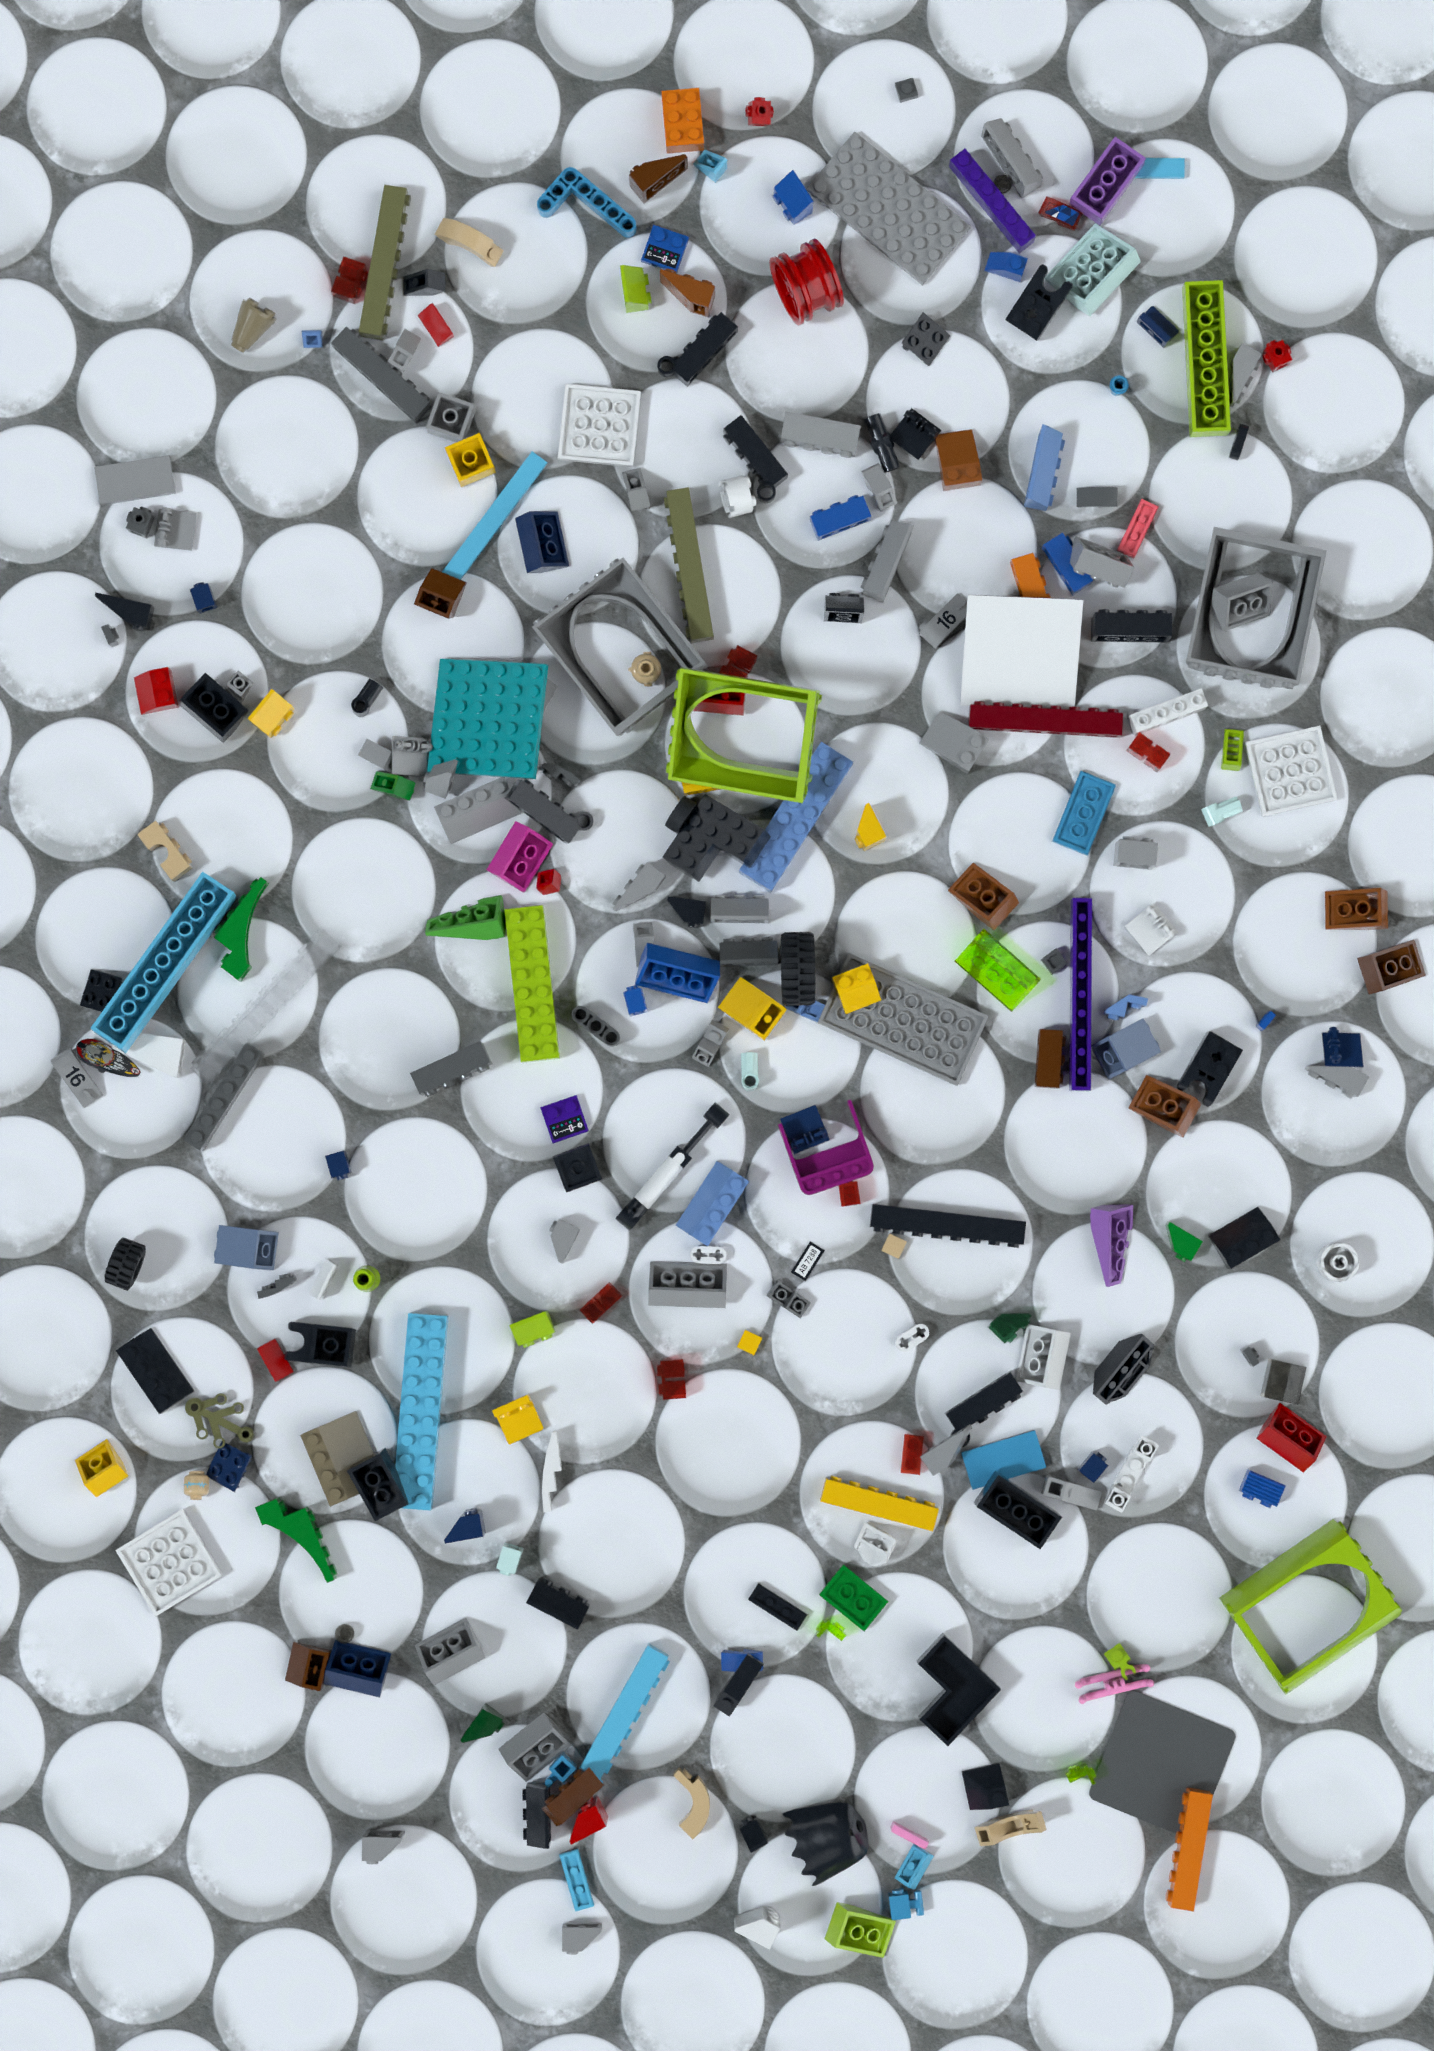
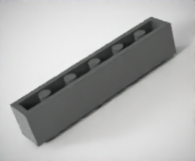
M346 326L331 342L332 347L411 420L417 423L431 408L430 398L424 392L419 393L415 389L416 385L408 379L406 381L401 377L403 374L395 366L391 368L387 364L388 360L382 354L378 356L374 352L375 348L368 341L364 343L360 339L361 335L355 329L350 330Z
M245 1043L185 1137V1142L200 1151H204L265 1053L249 1043Z

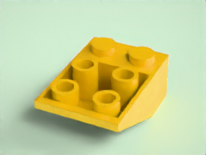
M742 977L737 980L718 1006L720 1010L763 1041L766 1040L787 1011L784 1006Z

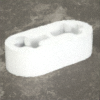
M696 1246L690 1252L692 1261L701 1264H721L727 1256L726 1251L722 1247ZM697 1249H701V1253H707V1257H701L700 1260H697L693 1253L697 1252ZM716 1250H720V1253L724 1256L720 1258V1261H716L715 1257H709V1253H716Z
M924 1324L914 1325L897 1337L895 1341L896 1347L902 1352L911 1350L928 1338V1327ZM918 1327L925 1329L924 1337L917 1336L913 1338V1335L917 1333L916 1329ZM911 1337L912 1340L907 1343V1348L899 1346L901 1338L906 1340Z

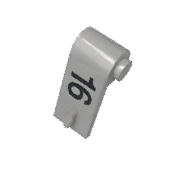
M957 593L929 622L925 620L920 625L919 629L921 631L919 634L936 649L966 618L967 601Z
M69 1047L51 1059V1063L83 1108L103 1096V1094L81 1065V1061L76 1055V1048L72 1049Z

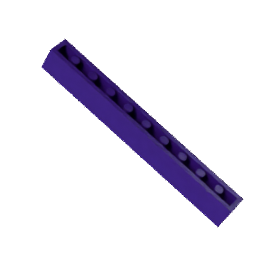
M1072 898L1070 909L1069 1091H1091L1092 898Z

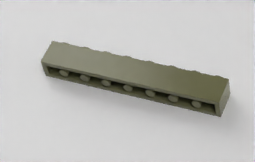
M384 184L359 326V334L364 338L383 341L384 335L388 333L386 320L387 316L390 317L392 306L389 303L390 298H393L395 293V287H392L393 280H397L398 276L396 263L397 261L400 262L401 258L399 245L404 241L402 228L407 223L408 214L405 211L406 206H410L411 195H408L407 188Z
M689 487L666 491L667 497H663L665 508H669L670 515L666 517L668 527H672L673 534H670L671 546L675 545L676 552L673 553L674 564L679 566V571H676L677 583L681 582L682 590H679L680 601L685 602V608L682 609L683 619L688 620L689 627H685L686 637L691 638V643L714 640Z

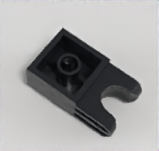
M1044 264L1039 266L1005 319L1036 341H1039L1073 287V283L1067 281L1057 291H1047L1044 287V278L1048 273V268ZM1035 309L1036 318L1032 317L1029 319L1028 311Z
M1211 1031L1206 1032L1180 1078L1176 1089L1184 1091L1194 1080L1201 1081L1206 1089L1202 1100L1203 1105L1211 1106L1243 1049ZM1217 1053L1219 1060L1214 1062L1211 1056Z
M300 1322L288 1323L290 1331L299 1332L303 1336L304 1345L298 1351H287L284 1354L285 1360L351 1368L356 1329ZM335 1341L336 1348L332 1351L329 1345Z

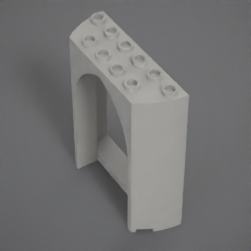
M1214 527L1186 658L1188 668L1202 671L1207 676L1221 675L1225 680H1234L1235 678L1240 679L1244 684L1259 683L1260 687L1271 688L1273 686L1293 689L1294 686L1299 685L1327 550ZM1228 542L1301 557L1283 639L1279 647L1269 658L1247 668H1240L1227 658L1221 650L1214 632L1213 588L1218 587L1220 584Z
M617 558L609 564L610 568L605 572L603 570L599 571L594 576L595 579L590 583L587 581L579 587L580 591L576 594H569L564 599L565 602L563 604L552 607L548 611L550 614L535 620L532 628L615 735L622 736L623 733L632 731V727L672 697L675 689L678 688V681H674L641 708L625 718L582 663L577 653L574 629L577 617L584 605L594 602H611L622 605L643 619L680 668L705 671L708 665L624 558L620 560Z

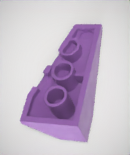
M1101 1205L1093 1207L1090 1214L1091 1230L1106 1287L1121 1284L1125 1266L1124 1250L1125 1247L1128 1248L1129 1241H1126L1128 1230H1132L1133 1205Z

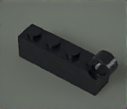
M722 312L718 316L715 314L709 320V326L706 329L702 328L697 333V339L693 343L689 342L684 347V353L680 357L676 356L673 359L670 356H663L659 359L657 363L659 374L663 377L674 375L688 387L736 335L738 326ZM663 362H670L673 364V368L671 371L665 372L661 369V364Z
M740 415L723 428V438L728 445L732 444L736 450L734 452L739 459H744L747 462L746 467L752 475L755 473L758 476L760 485L757 488V498L759 501L770 503L775 499V488L788 478V473L743 416ZM770 488L773 492L772 496L769 498L762 497L760 495L761 489Z
M524 779V781L517 780L505 796L507 801L567 844L572 841L579 830H589L593 825V817L590 813L580 811L568 815L563 811L564 807L557 802L552 803L548 800L549 796L541 790L539 792L533 788L534 784L527 779ZM581 815H585L588 819L585 827H580L578 824V818Z
M1010 1371L945 1412V1415L954 1427L951 1435L969 1424L973 1425L977 1421L979 1424L989 1418L988 1414L993 1411L995 1413L1005 1408V1403L1008 1401L1013 1403L1021 1397L1020 1393L1023 1390ZM968 1434L962 1447H965L970 1442V1434Z

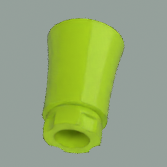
M370 1265L361 1266L353 1276L354 1285L363 1292L375 1290L380 1284L378 1270ZM364 1275L369 1278L367 1283L362 1281Z

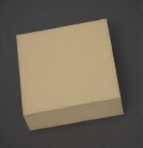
M889 1233L881 1251L899 1259L907 1241Z

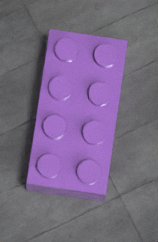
M1114 137L1071 196L1069 205L1098 225H1101L1140 172L1146 158L1117 137Z

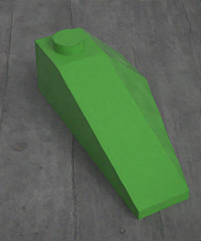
M502 895L477 900L478 904L471 907L465 905L461 907L462 910L453 914L447 912L427 920L426 936L477 940L505 937L506 919Z

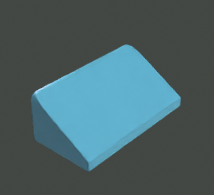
M913 1844L895 1879L908 1888L915 1889L934 1855Z

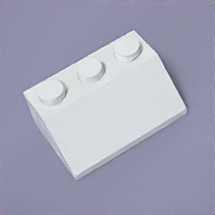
M1027 1324L1016 1381L1060 1390L1071 1333Z
M763 1907L736 1915L734 1918V1931L770 1950L780 1930V1917L777 1915L778 1912L770 1907H767V1909Z

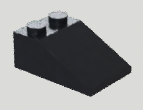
M829 593V596L825 595L824 622L862 624L864 597H860L859 594H848L847 597L841 596L840 593Z
M386 1448L360 1460L347 1470L374 1521L409 1504L395 1464Z

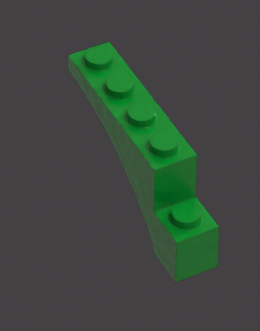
M262 877L259 880L256 878L252 882L249 893L241 896L238 901V907L228 913L226 916L228 920L224 925L220 924L214 932L216 934L214 938L232 951L222 958L221 963L223 964L220 967L240 982L252 968L249 963L248 954L250 924L256 905L269 885Z
M279 1497L255 1507L262 1525L267 1524L284 1532L309 1553L320 1568L327 1583L336 1579L337 1569L334 1563L331 1564L329 1561L330 1552L326 1545L323 1546L321 1541L323 1535L320 1528L315 1526L314 1520H316L312 1509L309 1510L307 1506L286 1515L287 1507L283 1500L280 1501Z

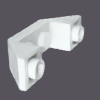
M1144 1436L1139 1438L1111 1485L1105 1501L1106 1505L1121 1513L1124 1511L1131 1498L1130 1493L1148 1461H1151L1159 1447L1157 1443Z

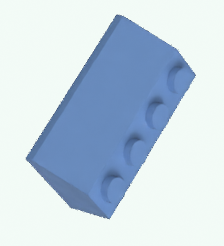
M1042 424L1038 435L1024 507L1046 511L1048 506H1052L1054 495H1051V489L1056 487L1058 477L1054 476L1055 470H1059L1061 458H1058L1059 451H1063L1065 440L1062 439L1063 433Z
M716 1161L675 1226L708 1246L749 1181Z

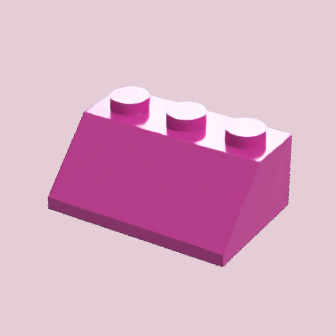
M515 821L486 870L524 893L553 843L531 828Z

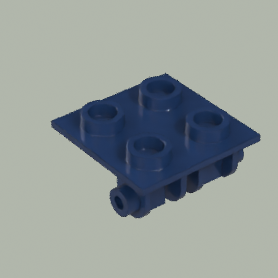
M1330 1027L1327 1033L1322 1032L1325 1066L1364 1067L1360 1033H1339L1336 1027Z
M816 1105L780 1119L794 1154L830 1140Z
M225 1443L223 1448L217 1450L206 1475L213 1481L235 1492L239 1488L242 1477H244V1472L247 1471L246 1468L249 1462L252 1461V1455Z

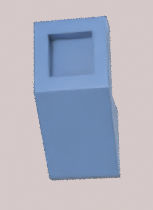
M1129 994L1104 1010V1014L1108 1015V1019L1119 1021V1018L1125 1017L1127 1004H1130V1008L1141 1009V1007L1147 1006L1148 998Z

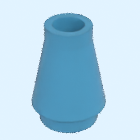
M1118 375L1111 379L1110 389L1113 395L1119 396L1127 391L1129 384L1125 377Z

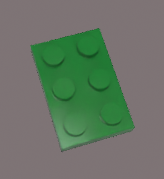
M844 1564L819 1593L824 1600L864 1632L889 1602Z

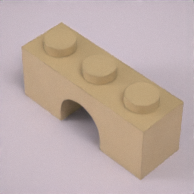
M155 820L137 835L151 852L160 846L167 848L168 857L160 866L169 878L175 882L192 869L190 865L192 861L186 853L182 855L178 848L181 846L175 838L171 839L168 836L169 830L164 823L159 824Z

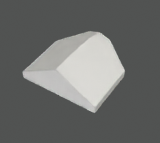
M864 1523L854 1548L865 1562L872 1566L887 1564L897 1539L881 1529Z

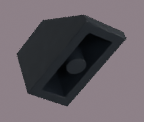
M425 269L404 276L403 295L433 296L445 292V273Z
M668 896V903L683 923L688 924L687 927L699 928V925L703 926L706 901Z
M748 1816L741 1821L742 1824L739 1825V1829L751 1853L768 1844V1836L757 1816L753 1818Z

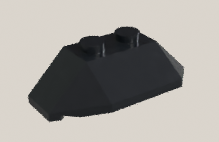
M1143 1334L1118 1341L1094 1372L1093 1395L1105 1405L1125 1397L1150 1367L1154 1344Z

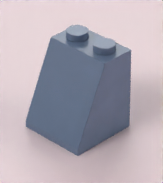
M1144 1018L1091 1045L1108 1080L1161 1053L1159 1044L1154 1039L1150 1027Z
M219 1225L214 1263L251 1269L274 1270L279 1232Z

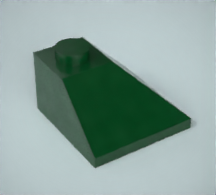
M485 1703L460 1741L465 1743L492 1736L495 1731L498 1733L505 1724L502 1722L504 1716Z

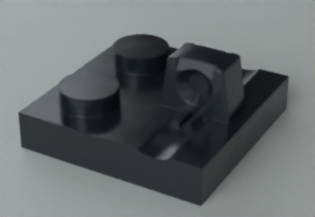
M589 1143L553 1156L566 1193L602 1180Z

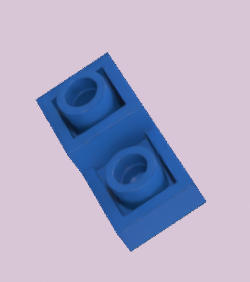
M744 1649L742 1652L723 1650L721 1652L722 1671L735 1672L747 1653L763 1663V1651Z

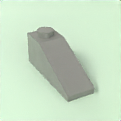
M970 1424L931 1447L920 1456L933 1476L939 1472L942 1475L951 1469L950 1465L955 1461L972 1429Z

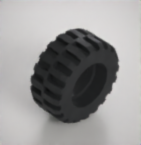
M784 932L781 934L782 1003L786 1006L812 1005L815 1003L816 996L814 934L811 932Z

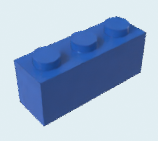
M858 495L848 498V501L845 503L837 502L830 505V508L827 510L818 509L812 512L810 522L817 540H822L871 521L872 516L864 496L858 497Z
M1061 533L1043 544L1042 550L1073 596L1091 585L1093 579L1089 574L1084 573V575H1081L1074 571L1070 564L1073 542L1068 535L1065 536Z

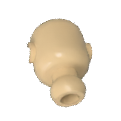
M643 652V654L634 659L628 671L632 672V676L637 682L650 687L661 675V664L655 656L651 655V652Z

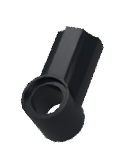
M369 678L358 696L352 700L351 707L353 713L358 717L366 716L370 711V707L383 690V687ZM359 703L366 705L362 711L356 710L355 707Z

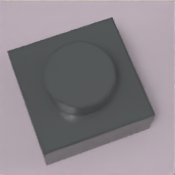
M913 78L895 83L900 103L918 98Z
M109 624L102 626L101 628L108 644L111 647L119 645L117 630Z
M1057 948L1041 959L1051 975L1068 964Z
M1245 1346L1240 1349L1250 1366L1254 1367L1260 1363L1257 1359L1259 1355L1254 1347Z

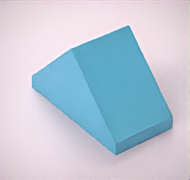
M704 150L693 165L716 183L727 170V159Z

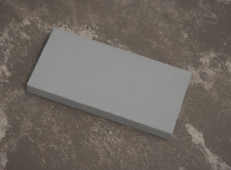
M170 455L94 467L100 505L176 494Z

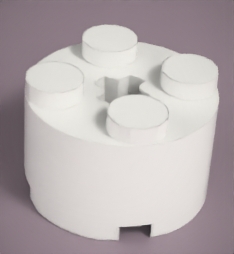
M741 475L719 482V487L723 486V492H720L725 512H730L729 518L753 511V506H756V499L750 493L751 482L748 476L744 477Z
M1331 1243L1320 1250L1316 1266L1324 1278L1330 1281L1343 1282L1355 1276L1359 1269L1357 1252L1351 1246L1344 1243ZM1340 1258L1341 1266H1335V1259Z

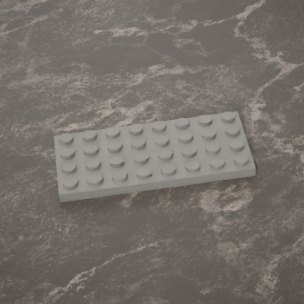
M855 131L806 189L812 196L922 286L971 229L967 222Z
M849 953L840 974L868 963L881 1001L845 1014L836 989L833 987L818 1020V1024L958 1086L989 1016Z

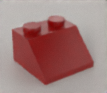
M169 667L149 670L134 677L141 715L179 708L172 670Z

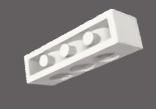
M1201 688L1131 714L1127 719L1133 735L1136 736L1203 711L1208 707Z

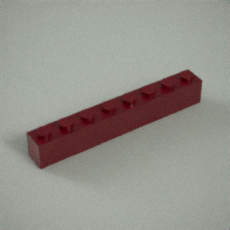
M975 701L974 704L969 706L968 726L974 730L1120 738L1123 729V713H1119L1118 709H1107V712H1101L1099 708H1088V711L1080 710V707H1069V710L1061 709V706H1050V709L1042 708V705H1031L1030 708L1023 707V704L1014 703L1012 706H1004V703L994 702L993 705H985V702Z

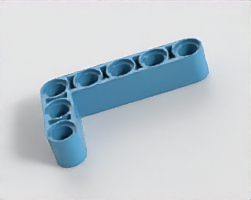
M573 167L564 169L537 201L539 214L544 218H548L558 210L571 194H574L626 238L633 237L637 230L636 221L630 214ZM573 175L575 180L570 182L566 180V177ZM584 187L590 189V191L586 194L580 192V190ZM557 189L563 191L559 196L553 194ZM598 199L604 201V203L600 206L594 204V202ZM545 203L551 205V207L547 210H543L541 208V206ZM615 211L618 213V216L611 218L609 213ZM628 223L633 227L630 230H625L623 226Z

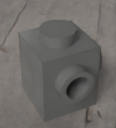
M142 506L140 509L134 507L133 511H130L127 515L126 522L128 523L126 529L130 533L147 539L155 519L151 510Z

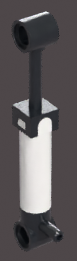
M715 1102L703 1116L707 1120L683 1149L677 1146L615 1219L630 1231L691 1161L692 1157L688 1155L712 1126L718 1129L730 1114Z

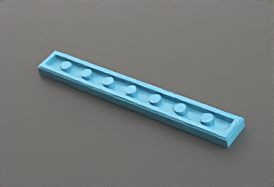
M533 451L529 454L442 572L458 579L464 577L548 464L544 459Z

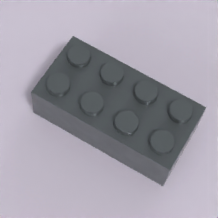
M479 1041L413 1071L410 1075L419 1094L430 1097L438 1093L437 1089L441 1087L447 1089L454 1086V1081L458 1079L465 1081L473 1077L472 1073L476 1071L482 1073L489 1070V1065L493 1063L483 1042Z

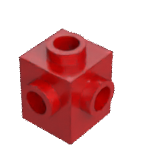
M755 97L754 100L748 102L745 109V115L748 117V126L766 127L771 125V118H773L774 114L771 101H765L764 97Z
M1283 340L1269 342L1262 352L1263 361L1266 365H1269L1272 373L1290 365L1293 360L1290 355L1291 349Z

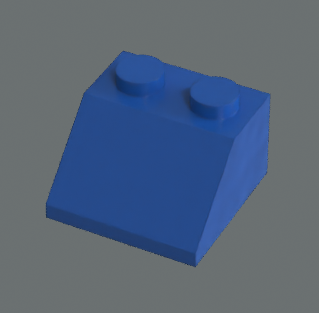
M792 170L774 187V195L772 196L776 204L781 205L784 209L782 212L786 220H791L794 225L813 213L814 201L794 170Z

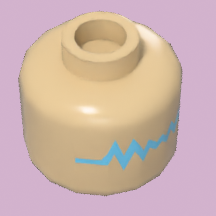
M190 1471L189 1475L184 1477V1494L190 1496V1500H202V1496H206L209 1493V1477L204 1475L203 1471Z

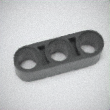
M577 1006L573 1009L572 1017L576 1023L607 1046L614 1047L619 1044L620 1034L617 1030L584 1006ZM578 1010L586 1012V1017L583 1020L576 1018ZM594 1021L601 1023L602 1027L599 1031L591 1029V1024ZM611 1032L617 1035V1040L613 1043H609L606 1040L607 1034Z

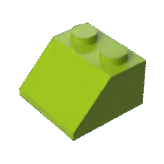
M620 265L626 313L649 310L648 304L652 303L650 292H646V285H649L648 273L644 274L642 267Z
M548 1310L509 1325L518 1346L523 1345L524 1348L534 1345V1340L541 1338L542 1341L553 1337L552 1333L556 1332Z

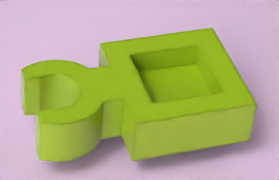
M1120 1643L1104 1653L1115 1671L1121 1668V1675L1125 1680L1128 1679L1125 1675L1127 1670H1132L1136 1674L1135 1668L1127 1664L1131 1661V1658Z

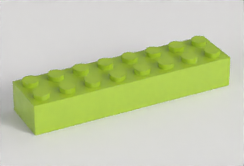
M1223 280L1185 282L1182 287L1189 437L1228 436L1231 431Z
M544 906L505 909L521 1063L560 1059Z

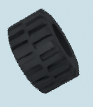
M122 1237L116 1244L109 1259L104 1276L105 1283L128 1291L133 1286L142 1267L146 1253L145 1245Z

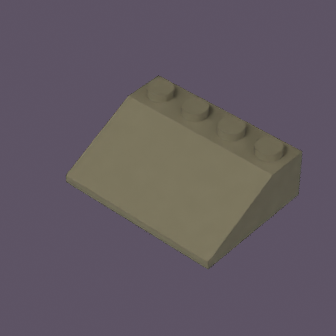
M354 1411L300 1435L330 1507L359 1494L347 1470L353 1464L374 1454L357 1411Z

